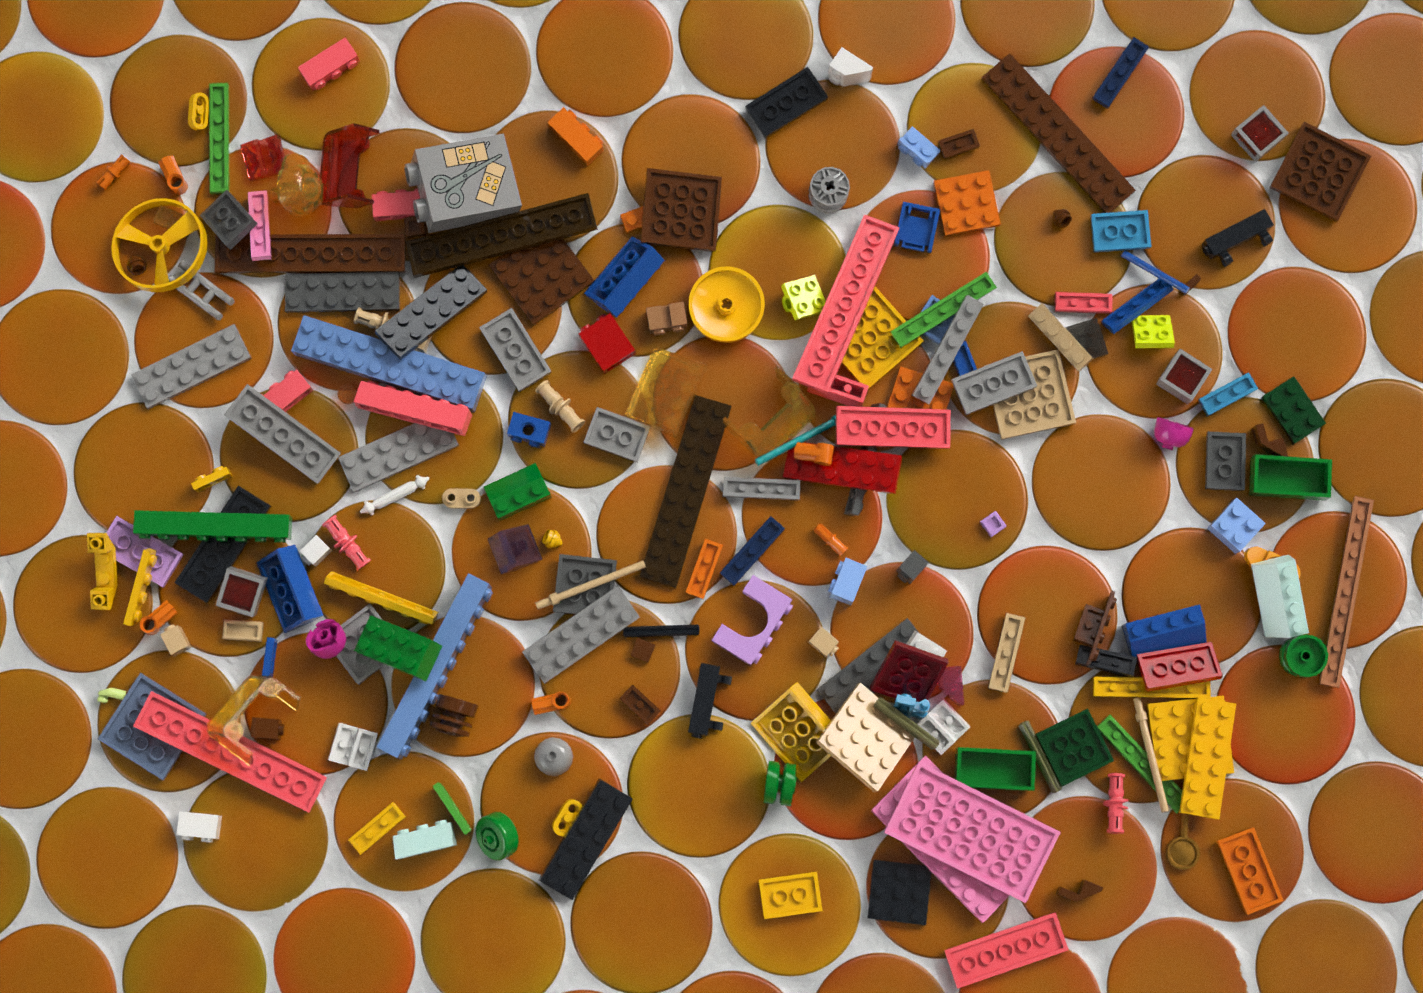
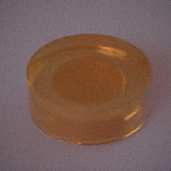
M343 385L338 390V398L344 404L354 403L357 391L352 385Z

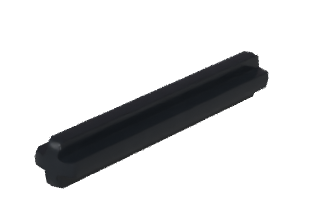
M699 625L632 626L623 629L624 637L699 635L700 633Z

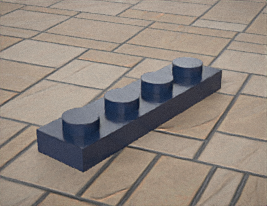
M1133 37L1092 99L1108 109L1147 52L1149 46Z
M770 516L720 574L735 586L785 528Z

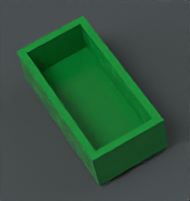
M1258 454L1250 458L1249 496L1322 501L1331 498L1332 459Z
M370 615L354 651L369 659L427 681L442 645Z
M957 747L955 749V780L971 788L1035 791L1036 751Z

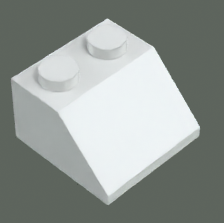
M841 47L829 65L827 77H829L833 84L843 87L870 81L873 67Z

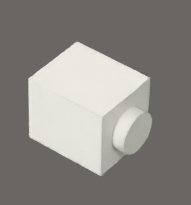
M315 535L300 550L303 554L301 559L309 566L313 564L316 567L332 550Z

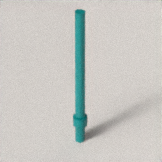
M836 415L832 416V419L756 458L755 463L757 466H760L794 448L797 442L803 443L836 426Z

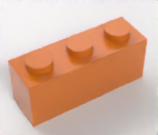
M563 107L547 122L548 128L589 166L604 151L603 142L598 136L595 135L593 137L589 133L590 129L585 123L582 122L580 124L576 120L577 116L570 109L567 111Z

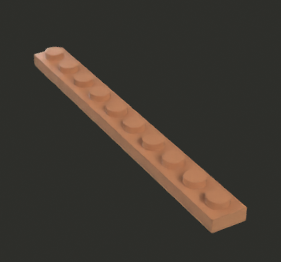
M1353 497L1326 641L1328 662L1320 673L1319 684L1335 688L1340 687L1374 500Z

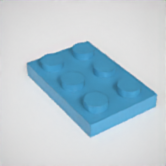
M1148 210L1091 214L1094 252L1151 248Z

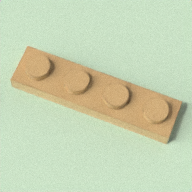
M1043 303L1028 316L1079 372L1094 359Z
M1009 613L1005 614L988 685L989 689L1008 692L1025 617Z

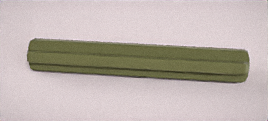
M882 697L876 700L874 706L931 750L938 747L939 740Z
M1029 721L1020 723L1019 728L1030 750L1036 751V762L1051 792L1056 793L1060 791L1062 786Z

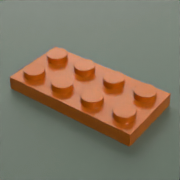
M1254 827L1216 841L1246 915L1284 901Z

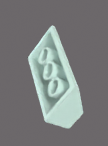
M1284 555L1252 563L1251 567L1265 637L1291 638L1309 633L1296 560L1290 555Z

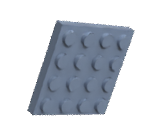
M140 673L103 729L98 740L158 778L165 780L183 751L133 727L150 692L153 691L204 717L206 713Z

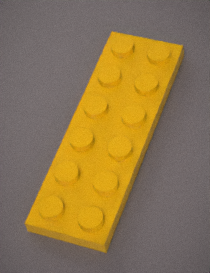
M1196 697L1179 813L1219 820L1236 710L1235 703Z

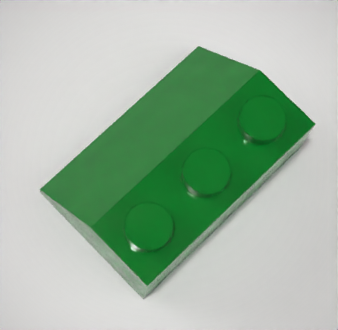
M536 463L484 486L499 521L552 498Z

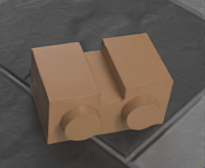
M684 302L646 308L650 334L654 333L657 336L665 334V331L681 332L684 331V328H687Z

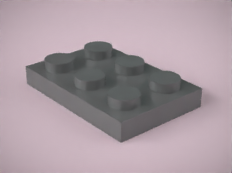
M228 190L220 195L200 215L230 250L258 224Z
M1209 431L1206 433L1205 489L1245 490L1246 433Z

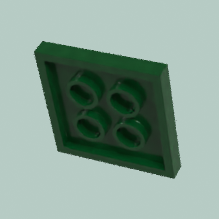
M1088 708L1036 733L1061 786L1067 785L1114 761Z

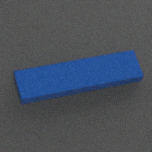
M1157 279L1101 321L1103 326L1115 334L1172 292L1173 287L1161 279Z

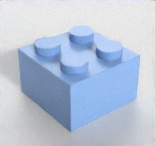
M1235 498L1207 529L1231 551L1237 554L1266 523L1238 498Z
M845 558L844 562L840 561L835 572L838 575L837 580H832L828 592H831L830 598L851 606L867 566Z

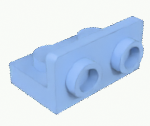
M913 126L897 143L898 149L903 154H909L916 165L919 167L923 166L925 169L941 151Z

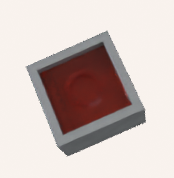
M1263 105L1236 127L1231 135L1256 163L1288 135V132Z
M1179 349L1156 385L1189 404L1209 376L1212 368Z
M230 566L226 570L216 606L254 617L257 614L268 578Z

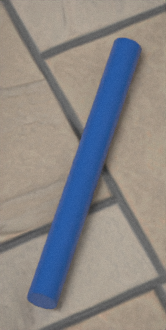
M1125 250L1121 255L1124 259L1185 294L1188 292L1190 287Z

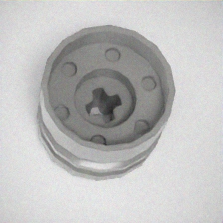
M824 167L813 175L809 188V200L815 209L823 213H835L841 210L846 204L850 190L846 174L834 167ZM830 185L833 186V189H830L829 191L826 190V188Z

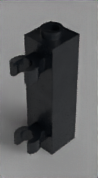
M1263 209L1205 239L1202 243V250L1206 256H1209L1210 260L1219 256L1222 265L1226 267L1233 262L1231 255L1227 251L1259 236L1264 247L1271 244L1273 239L1267 231L1274 224L1267 211Z
M701 663L688 733H692L691 737L703 739V736L708 735V729L719 731L723 729L722 722L710 720L717 683L731 685L732 681L731 676L719 675L720 666Z

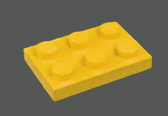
M817 872L759 880L764 919L823 911Z

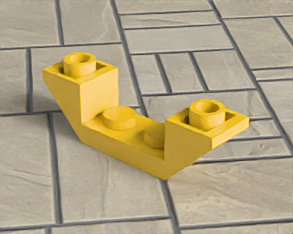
M87 533L88 553H94L96 572V588L90 590L91 609L110 610L118 586L116 548L107 533Z

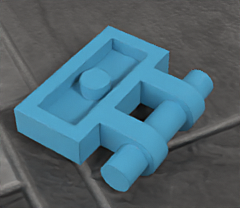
M897 694L893 705L908 718L915 717L920 720L927 716L930 709V703L927 699L916 702V699L908 694Z

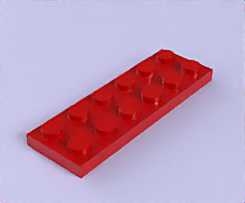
M834 446L831 465L826 466L816 464L813 461L795 459V447L787 452L783 473L784 479L896 494L902 462L901 455Z

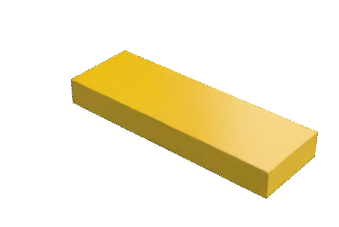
M392 802L348 841L362 855L406 816Z

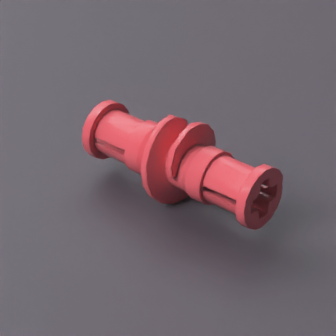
M334 515L324 522L322 526L326 527L332 534L333 539L338 542L334 545V548L341 547L339 554L345 551V554L356 565V570L358 571L371 560L366 558L360 550L361 548L354 542L357 535L349 536L347 530L342 527L336 519L337 516Z
M1109 773V800L1103 802L1104 806L1109 807V829H1107V833L1124 834L1122 829L1123 809H1128V807L1124 806L1123 803L1129 802V799H1123V778H1125V774Z

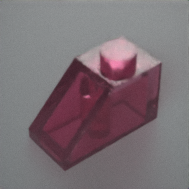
M961 666L946 667L937 683L938 689L955 704L963 706L964 694Z

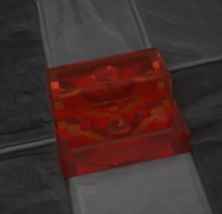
M276 134L262 140L255 139L240 145L250 181L289 171L279 135Z

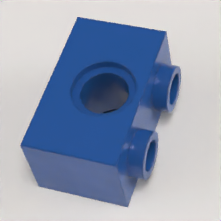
M513 412L507 435L511 437V441L517 443L526 441L535 448L545 447L551 423ZM526 427H532L534 429V432L531 435H525L523 433Z

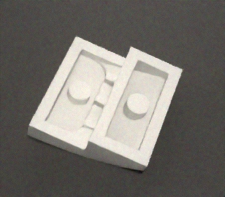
M945 699L941 700L918 723L920 727L939 740L936 750L941 755L971 727Z
M338 722L327 760L367 771L378 733Z

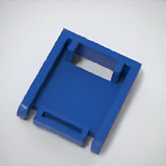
M903 202L898 223L899 231L894 246L898 247L899 241H902L901 248L924 252V248L927 246V253L931 254L940 209ZM911 209L929 213L928 219L910 216Z

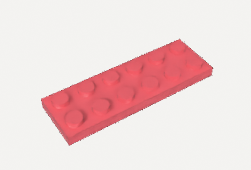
M837 406L836 445L949 449L951 410Z
M1056 912L946 949L944 953L956 987L961 988L1068 951L1069 949Z

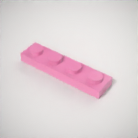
M267 190L248 192L249 214L258 223L250 231L252 261L271 259Z

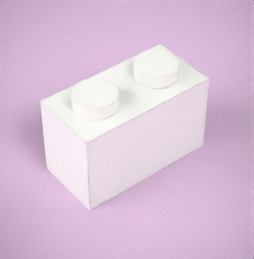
M179 811L176 835H182L183 840H194V837H201L202 842L213 843V839H219L222 816Z

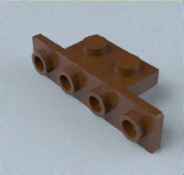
M1111 591L1104 610L1087 604L1084 607L1073 641L1091 647L1086 665L1090 666L1092 661L1096 662L1099 654L1097 646L1098 643L1102 644L1105 633L1102 632L1103 628L1108 626L1111 618L1108 615L1109 610L1114 609L1117 598H1114L1115 591Z

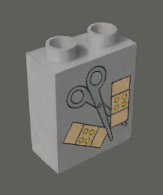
M504 134L415 149L411 163L404 165L408 186L417 185L420 199L413 201L416 220L418 223L426 221L429 233L458 228L520 211L522 207Z

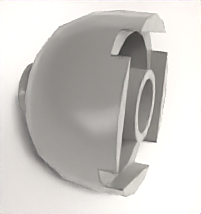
M551 737L539 743L535 750L534 759L536 766L541 772L549 776H558L569 770L573 761V753L566 741L561 738Z

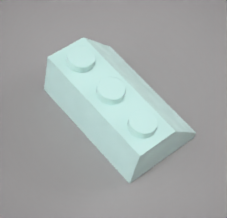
M446 819L435 822L436 826L428 827V824L417 826V830L409 832V829L397 831L398 835L393 836L395 859H403L457 846L452 822L447 823Z

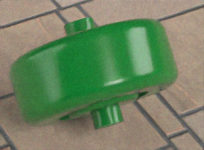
M492 812L483 816L477 822V842L487 857L499 861L516 852L519 844L518 832L514 823L507 815L502 812Z

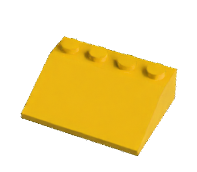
M798 682L751 722V725L785 764H796L795 775L801 782L831 757L828 752L816 743L831 720Z

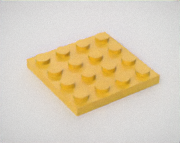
M874 287L842 361V364L858 382L868 385V389L924 342L921 337H918L900 349L890 332L905 323L906 320L876 287Z
M1224 696L1208 698L1225 702ZM1196 699L1146 704L1150 737L1162 781L1184 779ZM1231 744L1226 774L1234 773Z

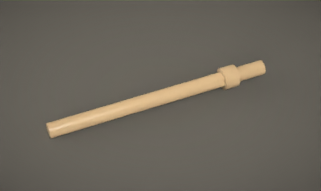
M640 561L557 594L555 592L550 594L548 598L535 602L536 607L541 609L551 604L553 606L557 605L561 600L646 568L645 563Z
M1141 697L1134 698L1133 701L1137 713L1135 717L1140 725L1161 813L1168 812L1169 808L1146 721L1148 720L1147 713L1144 712Z

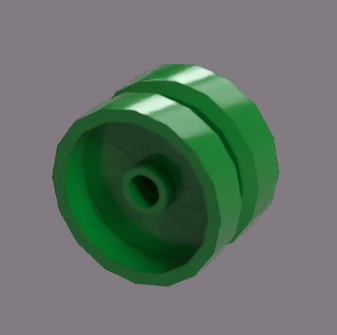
M1299 635L1284 641L1280 648L1279 660L1283 669L1290 675L1295 677H1312L1324 670L1328 662V651L1323 641L1316 636Z
M768 762L763 803L774 804L777 793H780V804L791 806L796 787V764L786 763L783 768V774H780L779 762Z

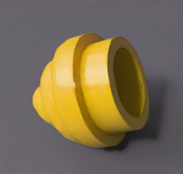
M548 529L542 538V543L547 548L561 546L562 540L556 530Z

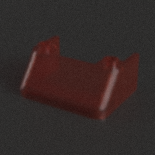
M353 123L325 134L318 193L320 205L360 208L374 203V200L365 198L362 190L357 189L360 154L368 150L370 146L369 137L379 134L380 130Z

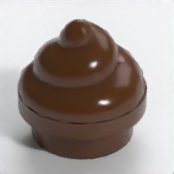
M1058 209L1053 211V223L1057 227L1065 228L1070 224L1072 217L1068 210Z
M134 255L128 260L127 269L133 275H140L146 270V262L143 258Z

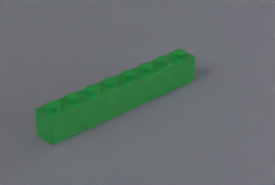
M134 510L133 534L139 536V539H151V536H158L160 540H170V537H177V540H189V537H197L198 541H208L209 538H216V541H228V538H235L237 542H247V539H255V542L265 543L267 539H273L275 543H286V540H291L292 516L287 514Z

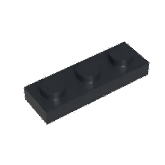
M1079 645L1075 665L1133 678L1137 657L1097 648L1099 650L1096 662L1092 661L1089 666L1086 665L1091 647Z

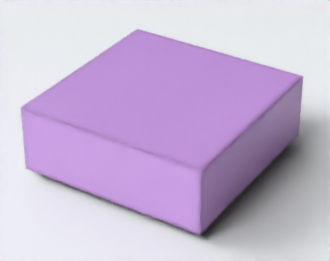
M996 511L980 521V524L990 538L1007 527Z

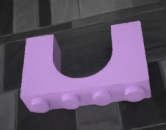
M754 575L744 588L743 594L763 606L768 617L766 628L756 636L745 637L722 624L712 639L713 643L750 666L753 663H758L762 656L760 653L763 646L768 647L773 639L770 637L773 630L778 631L783 623L780 620L783 614L788 615L793 607L790 604L792 602L791 598Z

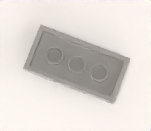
M512 308L479 327L519 392L552 373Z
M1023 351L951 380L966 415L1037 387Z

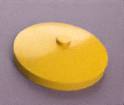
M718 267L712 269L695 282L690 292L689 313L693 324L704 336L717 342L729 343L746 338L759 326L764 314L765 300L760 285L754 277L739 268Z

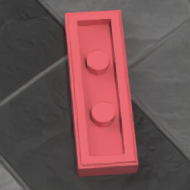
M1055 292L1054 312L1111 314L1112 294Z

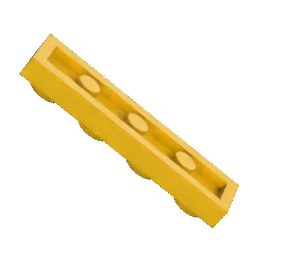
M148 548L142 552L123 623L125 625H135L142 617L141 607L147 599V593L145 592L152 580L151 570L157 562V556H155L157 550Z

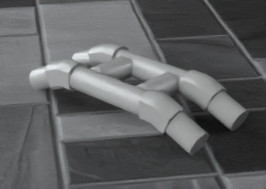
M183 260L178 265L185 272L190 268ZM198 272L192 277L194 280L188 287L182 285L176 288L217 320H221L223 314L208 304L211 299L216 295L230 306L235 302L232 297ZM172 275L168 277L169 282L175 280ZM200 284L209 290L202 299L193 293Z

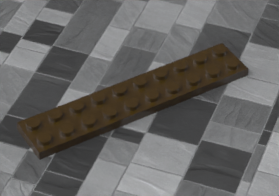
M589 193L406 241L413 276L418 278L598 229Z
M695 395L644 560L646 568H643L640 573L641 578L677 588L731 411V405Z

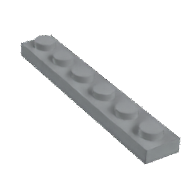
M969 295L965 296L913 391V397L928 405L930 404L983 307V303Z

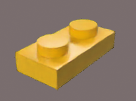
M220 466L212 470L213 473L208 476L201 475L195 478V482L191 483L194 491L199 493L232 477L230 469Z

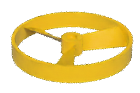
M166 198L148 200L132 208L117 225L112 239V257L118 271L132 285L148 292H166L187 283L200 269L207 252V234L198 216L185 204ZM174 206L187 211L162 236L155 235L150 237L129 225L138 215L154 207ZM199 229L200 247L196 259L184 274L169 282L164 255L168 253L170 245ZM121 239L149 245L157 254L154 285L135 282L125 274L119 258Z

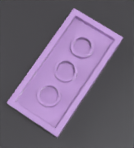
M116 516L106 532L116 548V560L136 572L138 571L143 550L148 548L157 550L155 555L157 556V562L151 570V581L163 588L184 555L151 536V539H139V536L133 534V525Z

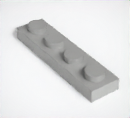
M724 477L723 497L800 500V480Z

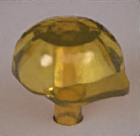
M291 153L283 159L281 170L278 173L277 188L271 190V199L275 203L280 202L285 210L296 217L310 215L311 212L320 207L323 202V182L310 167V163L305 156Z

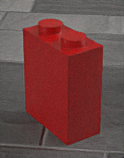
M611 313L608 315L602 314L596 319L597 322L591 326L590 324L585 325L580 329L581 332L578 333L579 338L603 374L608 373L636 354V350Z

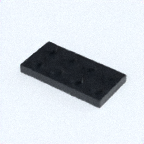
M806 67L747 104L745 109L766 139L828 100V95L809 67Z

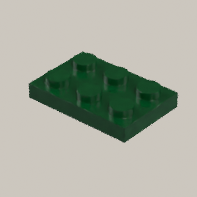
M1295 376L1261 397L1293 445L1326 424Z

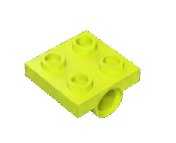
M815 275L781 285L785 295L782 298L783 308L786 312H792L795 321L821 314L826 301Z
M1139 315L1131 321L1135 348H1174L1175 341L1170 315Z

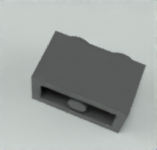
M914 550L897 569V577L902 582L911 584L929 562Z

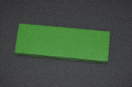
M437 782L433 785V788L463 833L467 835L472 832V828L442 783Z

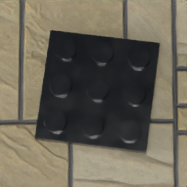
M873 860L867 919L926 925L931 871L925 865Z

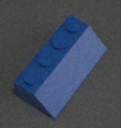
M632 236L584 294L607 313H611V315L617 318L665 260L652 246L640 243V240Z
M296 545L278 548L256 562L261 575L268 578L266 588L284 633L309 624L323 616L321 606L318 603Z
M1200 604L1122 625L1129 654L1133 657L1142 653L1207 643L1205 620Z

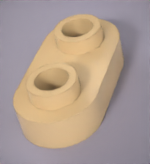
M448 489L443 493L442 501L448 508L474 509L480 505L481 496L475 489ZM454 495L455 500L449 501L448 497ZM469 495L474 496V500L471 502L467 500Z

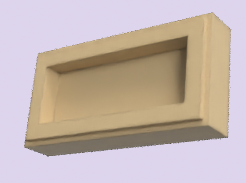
M224 620L222 639L262 642L264 623Z

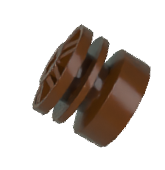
M439 694L436 707L443 710V713L433 714V717L441 720L440 723L431 721L430 726L441 733L451 736L469 737L470 732L464 731L462 728L463 726L472 728V725L466 722L465 718H475L478 705Z

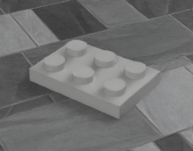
M597 407L584 444L638 463L651 426Z

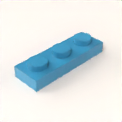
M1248 372L1198 399L1208 417L1256 391L1258 387Z

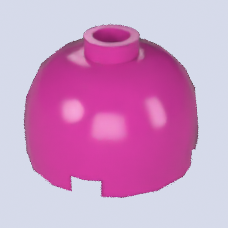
M1157 417L1154 434L1157 441L1163 443V448L1173 450L1174 447L1185 446L1189 442L1194 429L1178 422L1175 423L1168 419Z
M333 619L320 621L316 624L317 628L313 632L309 631L306 645L317 657L323 659L333 658L341 653L345 647L346 633L341 625Z

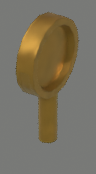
M1182 814L1180 837L1171 840L1166 848L1168 862L1174 868L1180 870L1194 867L1200 857L1197 843L1188 838L1189 815Z

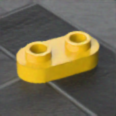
M201 92L190 97L188 124L193 130L198 131L207 127L209 116V99Z
M569 799L564 802L552 822L554 833L559 836H565L582 807L579 801ZM571 805L575 807L573 812L568 810ZM564 822V827L559 829V823Z

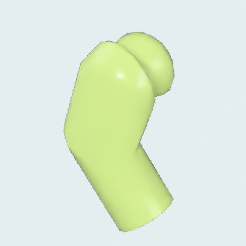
M116 688L100 690L97 694L99 695L97 701L107 703L108 697L123 700L126 696V691Z

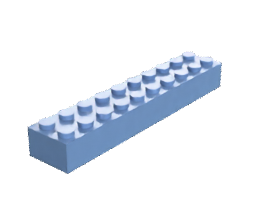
M303 315L291 350L295 356L402 390H409L414 394L428 395L433 400L439 401V399H444L456 406L457 404H463L474 413L487 378L484 372L415 350L400 360L380 339Z
M468 573L433 641L442 645V648L427 681L413 677L377 748L399 759L408 756L412 748L409 746L412 739H417L421 731L418 729L421 722L425 723L430 714L428 712L430 705L436 703L439 696L437 694L439 688L445 686L448 680L446 677L448 671L453 670L457 663V660H455L457 654H461L465 648L466 643L464 640L467 635L471 636L475 628L473 625L476 618L480 619L484 611L482 607L484 602H488L493 594L489 583Z

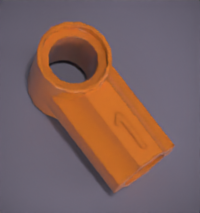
M174 156L161 158L158 163L167 180V185L173 193L177 195L184 194L188 190V184ZM177 181H181L178 187H174Z
M797 442L794 449V458L830 466L834 446L826 443H817L816 445Z
M166 600L151 614L141 619L140 628L147 635H155L178 612ZM149 621H153V629L146 630V624Z
M557 692L531 699L534 715L565 710L571 705V698L565 692ZM564 695L567 699L566 704L559 706L557 699L559 696Z

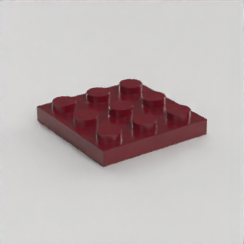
M895 640L870 688L872 691L895 699L897 694H908L915 698L916 702H920L923 699L928 700L949 663L948 659Z

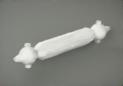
M416 475L415 481H409L375 498L372 503L365 501L360 513L373 515L375 509H381L413 493L418 487L422 488V490L425 489L426 482L430 478Z

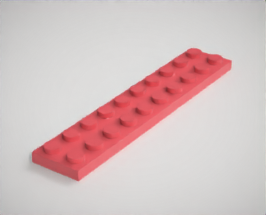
M867 215L863 216L792 381L826 394L829 393L894 244L899 227Z
M153 691L150 692L133 727L309 813L327 779L326 776Z

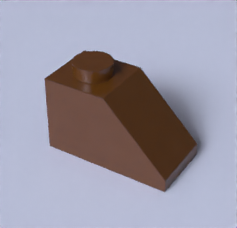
M252 717L251 737L281 740V736H284L285 725L282 724V720Z

